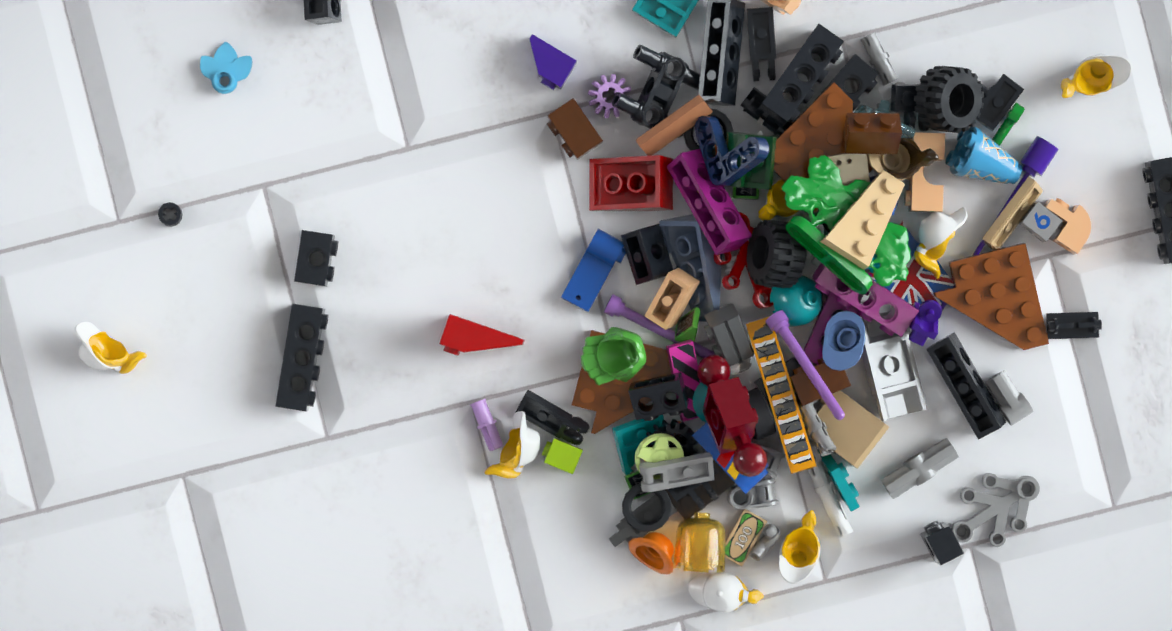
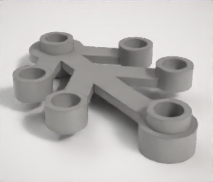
M992 473L985 474L982 477L983 486L988 489L999 487L1011 490L1012 492L1005 497L976 492L969 487L964 488L960 493V498L963 502H977L991 506L967 522L958 521L952 526L951 529L958 542L969 541L973 536L974 529L996 516L994 531L989 535V542L996 547L1002 546L1006 540L1004 532L1009 507L1017 501L1016 517L1011 520L1010 526L1016 532L1025 531L1027 528L1026 516L1029 501L1034 500L1040 491L1038 481L1031 476H1021L1016 481L998 478ZM992 476L995 480L992 486L986 484V478ZM1026 483L1029 484L1030 491L1023 493L1022 486ZM966 491H972L973 497L971 500L964 498ZM1022 520L1023 527L1016 529L1014 526L1015 521ZM963 526L966 529V533L963 536H958L957 529ZM995 534H1000L1002 537L999 543L993 542Z

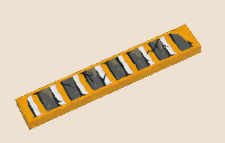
M769 317L746 323V327L791 474L817 466L776 332L770 330L766 323Z

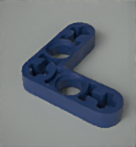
M701 116L695 123V134L710 180L714 185H731L768 156L769 144L764 138L749 137L729 152L720 123L716 117ZM716 144L717 154L714 157L712 151L714 145ZM740 155L742 162L741 166L738 168L737 158Z

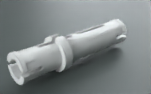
M822 461L816 463L817 467L808 469V472L816 487L814 488L815 493H819L839 538L842 535L845 536L853 532V529L833 488L834 482L829 479Z

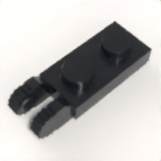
M773 7L746 9L753 82L760 79L758 61L768 60L767 73L769 80H775L776 45Z
M527 390L516 412H525L526 420L557 438H562L574 445H580L583 441V436L580 433L586 434L590 429L588 422L582 418L572 417V414L530 390Z

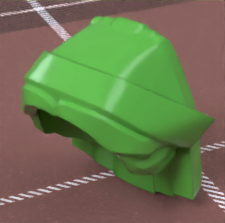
M611 327L605 335L586 337L585 346L582 347L581 365L597 385L615 379L627 382L646 363V353L641 337L634 332L622 328Z

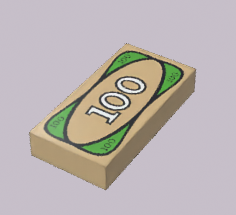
M744 509L719 554L743 566L767 521Z

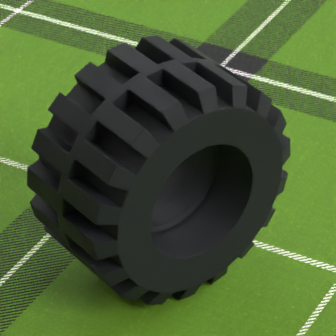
M935 66L933 69L927 70L926 76L922 75L920 78L921 83L915 89L917 96H914V101L917 104L915 111L919 113L918 119L924 122L923 125L935 131L960 133L961 131L969 130V127L975 125V119H979L981 115L980 109L984 105L982 103L984 91H981L982 84L981 81H977L978 76L972 73V70L963 67Z
M763 220L754 228L752 237L749 239L746 259L750 278L755 284L791 288L801 277L805 267L807 251L786 230L788 222Z

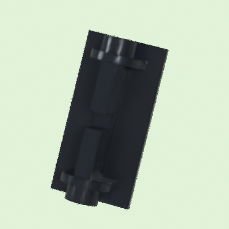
M754 87L740 105L744 108L743 112L748 113L757 121L759 118L763 119V126L774 133L773 135L776 136L778 134L781 136L791 124L787 122L783 128H780L759 113L757 109L767 96Z
M1098 312L1046 313L1048 339L1099 338L1102 322L1099 319Z

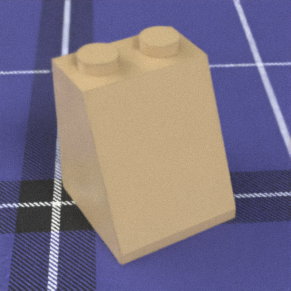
M838 391L832 395L844 411L845 417L842 420H837L822 398L819 400L822 404L816 413L827 426L828 435L836 446L834 453L852 467L858 469L888 430L889 426L842 391Z

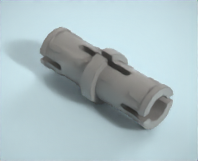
M876 32L860 39L871 59L869 63L871 66L874 65L879 73L878 75L883 86L897 80L898 76H896L888 60L890 56L888 52H884Z
M812 403L802 406L799 410L807 428L806 433L810 438L812 437L821 456L833 453L836 450V446L828 435L825 422L821 421Z

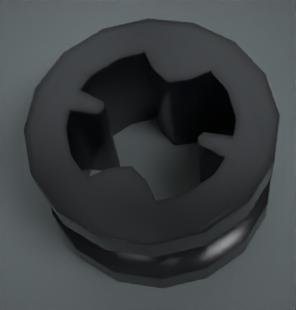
M164 203L158 211L160 221L166 226H176L182 220V210L175 203ZM167 208L169 210L174 208L177 210V213H174L177 216L175 220L168 219L166 221L164 219V216H166L164 211Z

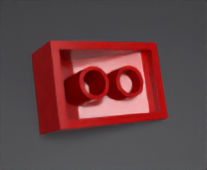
M653 155L589 159V211L673 210V178L667 169L673 158Z
M449 314L439 344L445 346L443 351L458 356L460 351L465 353L524 345L525 340Z

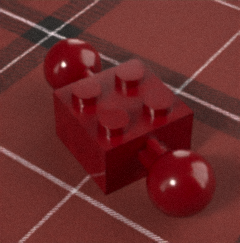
M709 355L701 360L697 369L699 380L708 387L703 407L704 416L720 455L735 451L733 456L735 469L746 477L757 476L765 469L767 464V455L764 449L755 443H751L752 437L755 435L756 423H758V414L755 408H751L748 390L746 386H742L739 377L729 379L731 369L727 360L719 355Z

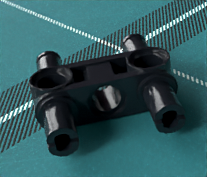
M638 45L634 51L633 58L652 67V70L638 101L618 92L613 98L612 106L630 114L632 120L639 125L651 129L668 117V112L681 83L699 90L700 74L689 69L687 63L681 58L674 57L666 52L657 53L643 45ZM672 62L674 68L672 73L669 74L667 67ZM651 109L652 118L647 122L646 113Z

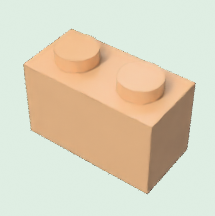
M680 268L668 272L645 317L665 330L675 326L700 281Z

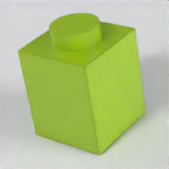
M554 438L552 443L546 442L541 455L546 457L544 463L573 474L583 449Z

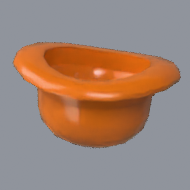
M649 532L643 538H633L628 542L630 552L641 563L660 574L668 575L673 572L672 557L674 555V546L665 535L658 532Z

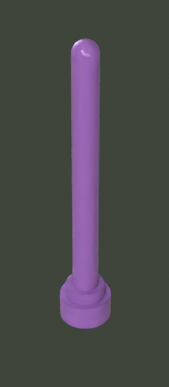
M612 294L604 309V313L612 317L614 315L617 317L621 315L675 344L679 343V341H675V331L663 329L644 315L626 307V303L622 302V298ZM693 342L695 353L700 357L705 358L709 355H715L710 349Z
M783 310L772 314L766 320L770 330L781 335L837 420H842L845 417L844 411L789 330L788 317Z

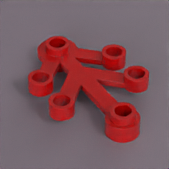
M739 212L752 235L754 228L750 226L749 218L742 212ZM746 241L739 248L740 250L730 274L722 279V285L727 290L736 289L740 285L739 278L744 266L747 269L746 257L749 241ZM731 251L723 253L725 261L720 259V254L716 255L714 253L715 263L720 266L728 264L732 258ZM729 278H732V279H733V281H734V285H733V286H731V285L729 284V282H728ZM751 280L754 289L752 297L754 305L759 309L773 306V302L770 303L772 289L757 285ZM759 295L764 297L763 303L760 301Z

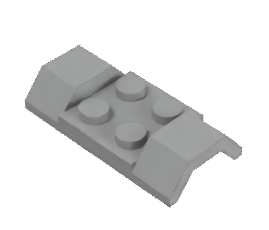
M890 311L880 313V316H886ZM861 318L865 326L866 339L862 357L872 397L875 396L881 421L926 410L927 406L908 330L905 331L902 337L896 333L890 336L879 328L881 324L873 319L870 323Z

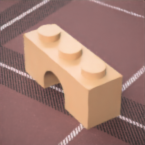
M914 132L911 134V138H908L914 141L921 151L929 148L934 150L939 157L935 161L944 160L945 133ZM922 166L913 176L905 179L909 180V190H905L904 205L908 206V212H943L944 185L928 183L924 178V166Z

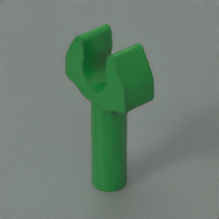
M1015 102L1008 112L1006 119L992 138L999 146L1013 125L1020 119L1025 110L1023 106Z

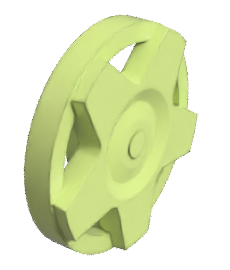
M664 433L653 434L645 438L637 447L635 465L640 472V458L646 462L653 463L684 457L683 449L673 436ZM655 441L653 447H646L649 443ZM668 441L674 443L676 447L669 448ZM653 475L654 479L661 478L660 475Z

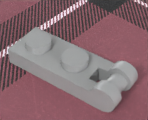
M710 452L655 463L644 462L639 465L640 474L643 475V480L641 481L643 492L660 491L714 480L713 456ZM660 474L661 478L654 479L653 475Z

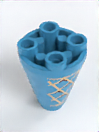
M970 127L969 130L958 133V142L954 151L951 150L946 157L945 164L950 166V172L955 176L1015 184L1022 173V165L1018 164L1014 157L976 127Z

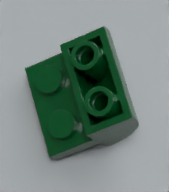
M728 131L726 144L729 152L749 137L764 138L769 144V153L766 159L729 186L772 189L776 137ZM740 155L737 158L738 168L741 166L742 162Z

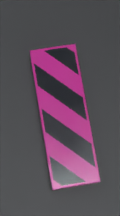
M692 340L668 345L666 349L671 374L682 373L689 400L687 409L680 414V419L684 422L698 418L693 408V395L701 381L697 374L698 363L694 343Z

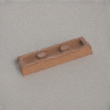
M699 94L638 137L636 142L647 156H652L693 127L699 117L708 116L713 111Z

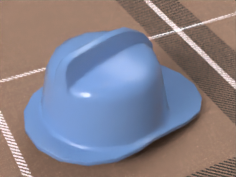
M850 311L838 312L830 318L826 325L822 355L825 364L833 370H847L854 366L861 358L866 340L865 326L861 317L856 313Z

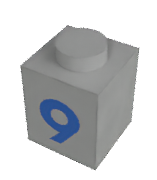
M1035 202L1019 224L1040 241L1046 242L1048 239L1053 241L1060 233L1061 228L1059 225L1063 220L1041 203Z

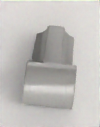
M1005 370L985 382L999 403L1002 415L1011 426L1033 412L1030 403L1021 392H1018Z

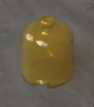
M696 512L693 518H686L681 521L676 532L673 569L679 570L681 565H683V571L709 573V570L714 571V568H717V573H725L726 533L722 523L718 520L710 519V513Z

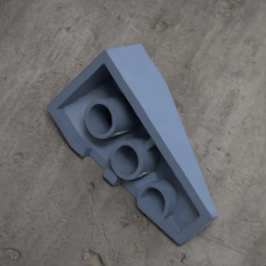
M693 214L659 221L668 254L671 253L676 265L674 270L680 268L700 281L688 304L691 310L695 307L699 308V321L707 322L704 317L707 313L720 310L721 266L715 263L713 258L714 251Z

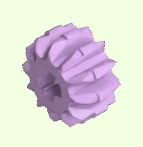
M615 74L611 75L610 82H607L606 76L602 75L601 81L603 85H600L597 81L592 83L598 91H588V95L597 97L589 101V105L594 106L599 103L595 113L599 114L602 109H606L605 118H609L610 110H613L614 116L617 118L619 117V111L616 107L612 106V103L606 102L607 98L603 99V94H607L608 90H613L614 95L618 92L626 94L631 91V87L621 89V86L625 83L624 78L620 79L618 84L614 83L616 79Z

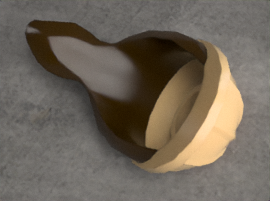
M901 138L898 154H868L870 166L878 174L885 170L900 181L913 176L922 166H930L935 160L939 159L934 150L929 148L921 151L918 145L908 138Z

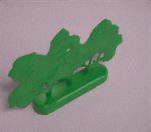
M825 155L819 158L812 157L809 159V178L791 175L781 187L785 192L787 207L792 210H804L809 214L810 222L801 216H794L786 225V230L850 289L858 294H866L873 284L871 277L859 266L821 243L825 235L815 226L825 223L831 231L871 182L855 179L853 183L845 186L842 184L840 169L829 157ZM818 208L819 212L815 217L813 210ZM892 222L887 224L875 251L877 259L872 260L869 265L873 269V276L876 282L882 287L890 286L896 279L906 281V276L909 274L906 265L911 259V250L908 246L907 228ZM875 263H880L879 268H876L873 265Z

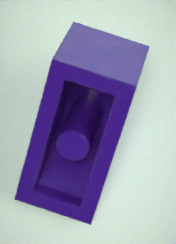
M532 34L529 39L538 76L542 78L540 83L551 90H554L556 87L562 89L577 64V60Z

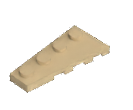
M885 170L880 172L863 191L858 200L851 205L846 214L834 225L829 234L823 238L821 243L847 258L861 269L865 270L868 268L905 184Z

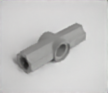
M945 438L924 453L922 451L903 463L902 467L883 478L881 482L892 499H895L913 486H919L937 474L938 470L959 456L949 440Z

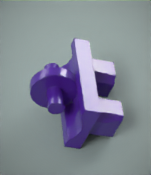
M926 300L921 305L915 301L913 304L919 312L909 325V328L912 329L909 334V340L920 346L924 345L928 337L935 340L938 335V319L941 317L942 308L934 300Z

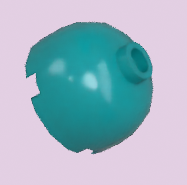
M801 275L798 282L791 288L772 287L770 303L773 302L775 311L772 312L774 314L783 310L789 319V327L806 325L813 321L821 311L823 304L822 293L815 287L816 283L812 279Z

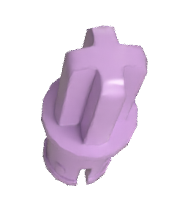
M486 398L470 404L479 424L477 429H481L488 450L493 451L501 448L503 443L495 426L497 421L492 418Z

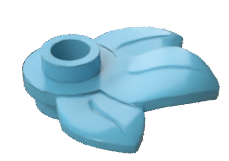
M224 42L217 49L214 58L201 56L200 59L202 74L211 80L213 88L221 94H228L234 91L238 81L246 79L252 68L251 56L238 58L234 48L228 42ZM228 77L230 80L229 84L222 86L220 83L221 78Z

